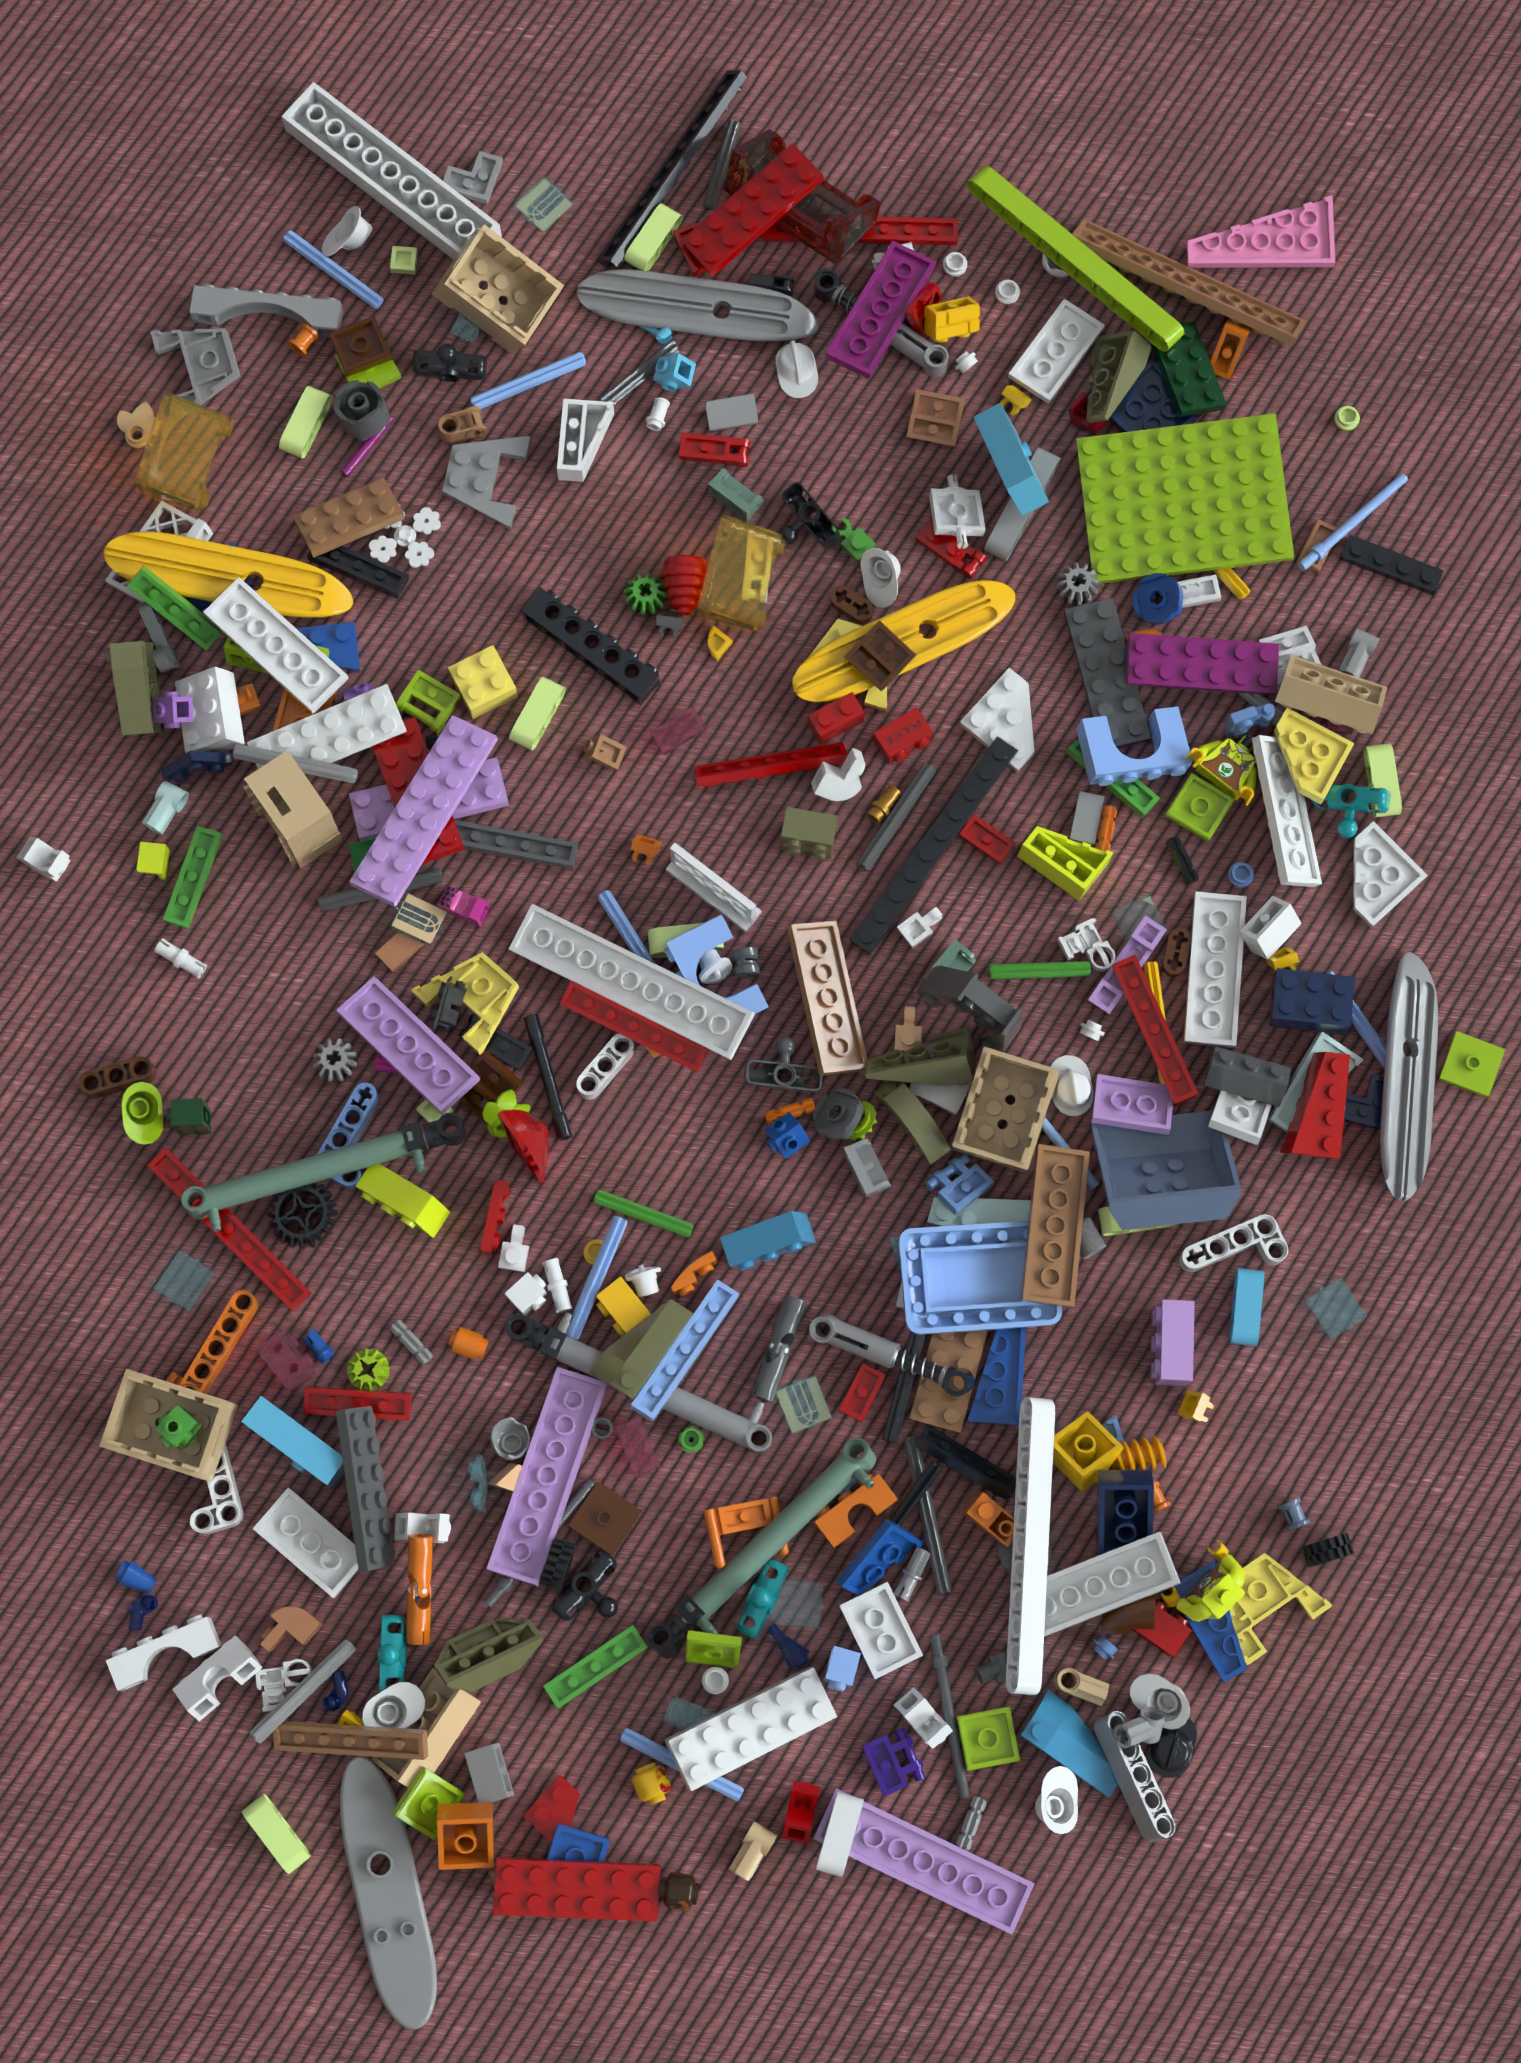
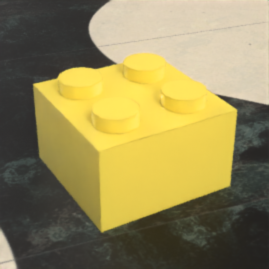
M494 645L448 667L450 677L473 719L518 698L516 687Z

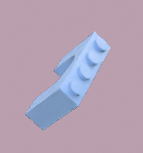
M1179 707L1154 709L1148 718L1154 743V753L1145 759L1129 758L1116 748L1111 736L1107 716L1082 719L1076 728L1090 785L1099 784V786H1107L1115 781L1123 780L1124 783H1130L1138 778L1147 777V779L1152 780L1167 774H1171V776L1184 774L1193 761L1192 758L1185 759L1190 750Z
M722 914L667 941L668 947L664 951L670 963L676 961L680 969L676 972L677 975L699 985L696 969L700 958L708 950L732 939L733 936ZM757 983L734 995L724 997L755 1014L769 1007Z

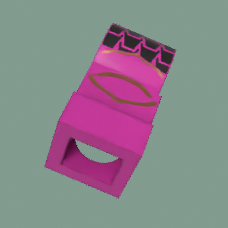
M446 886L437 904L442 910L479 928L490 908L487 900L462 893L449 886Z

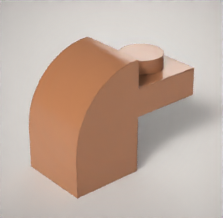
M293 1606L278 1609L270 1616L278 1624L276 1626L272 1624L262 1635L264 1640L260 1645L267 1651L273 1652L288 1633L301 1644L307 1645L324 1624L307 1610Z

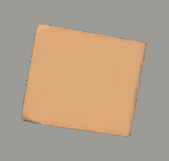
M507 1464L488 1484L504 1490L514 1491L522 1465Z

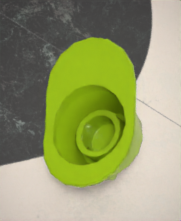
M139 1082L132 1084L126 1089L122 1098L123 1127L125 1133L132 1141L143 1145L150 1144L156 1141L163 1131L161 1094L150 1083Z

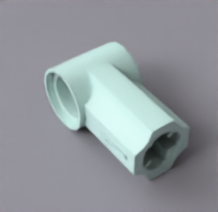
M164 781L156 792L155 802L143 820V825L157 834L163 835L175 813L180 812L185 806L189 793L168 781Z

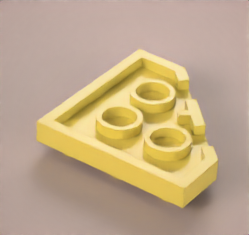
M1286 708L1274 729L1275 736L1298 793L1322 804L1354 743Z

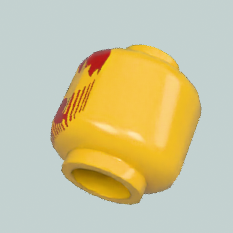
M654 1762L636 1769V1774L632 1777V1783L638 1799L642 1802L649 1800L651 1805L666 1800L664 1794L671 1790V1784L665 1768L661 1765L656 1766Z

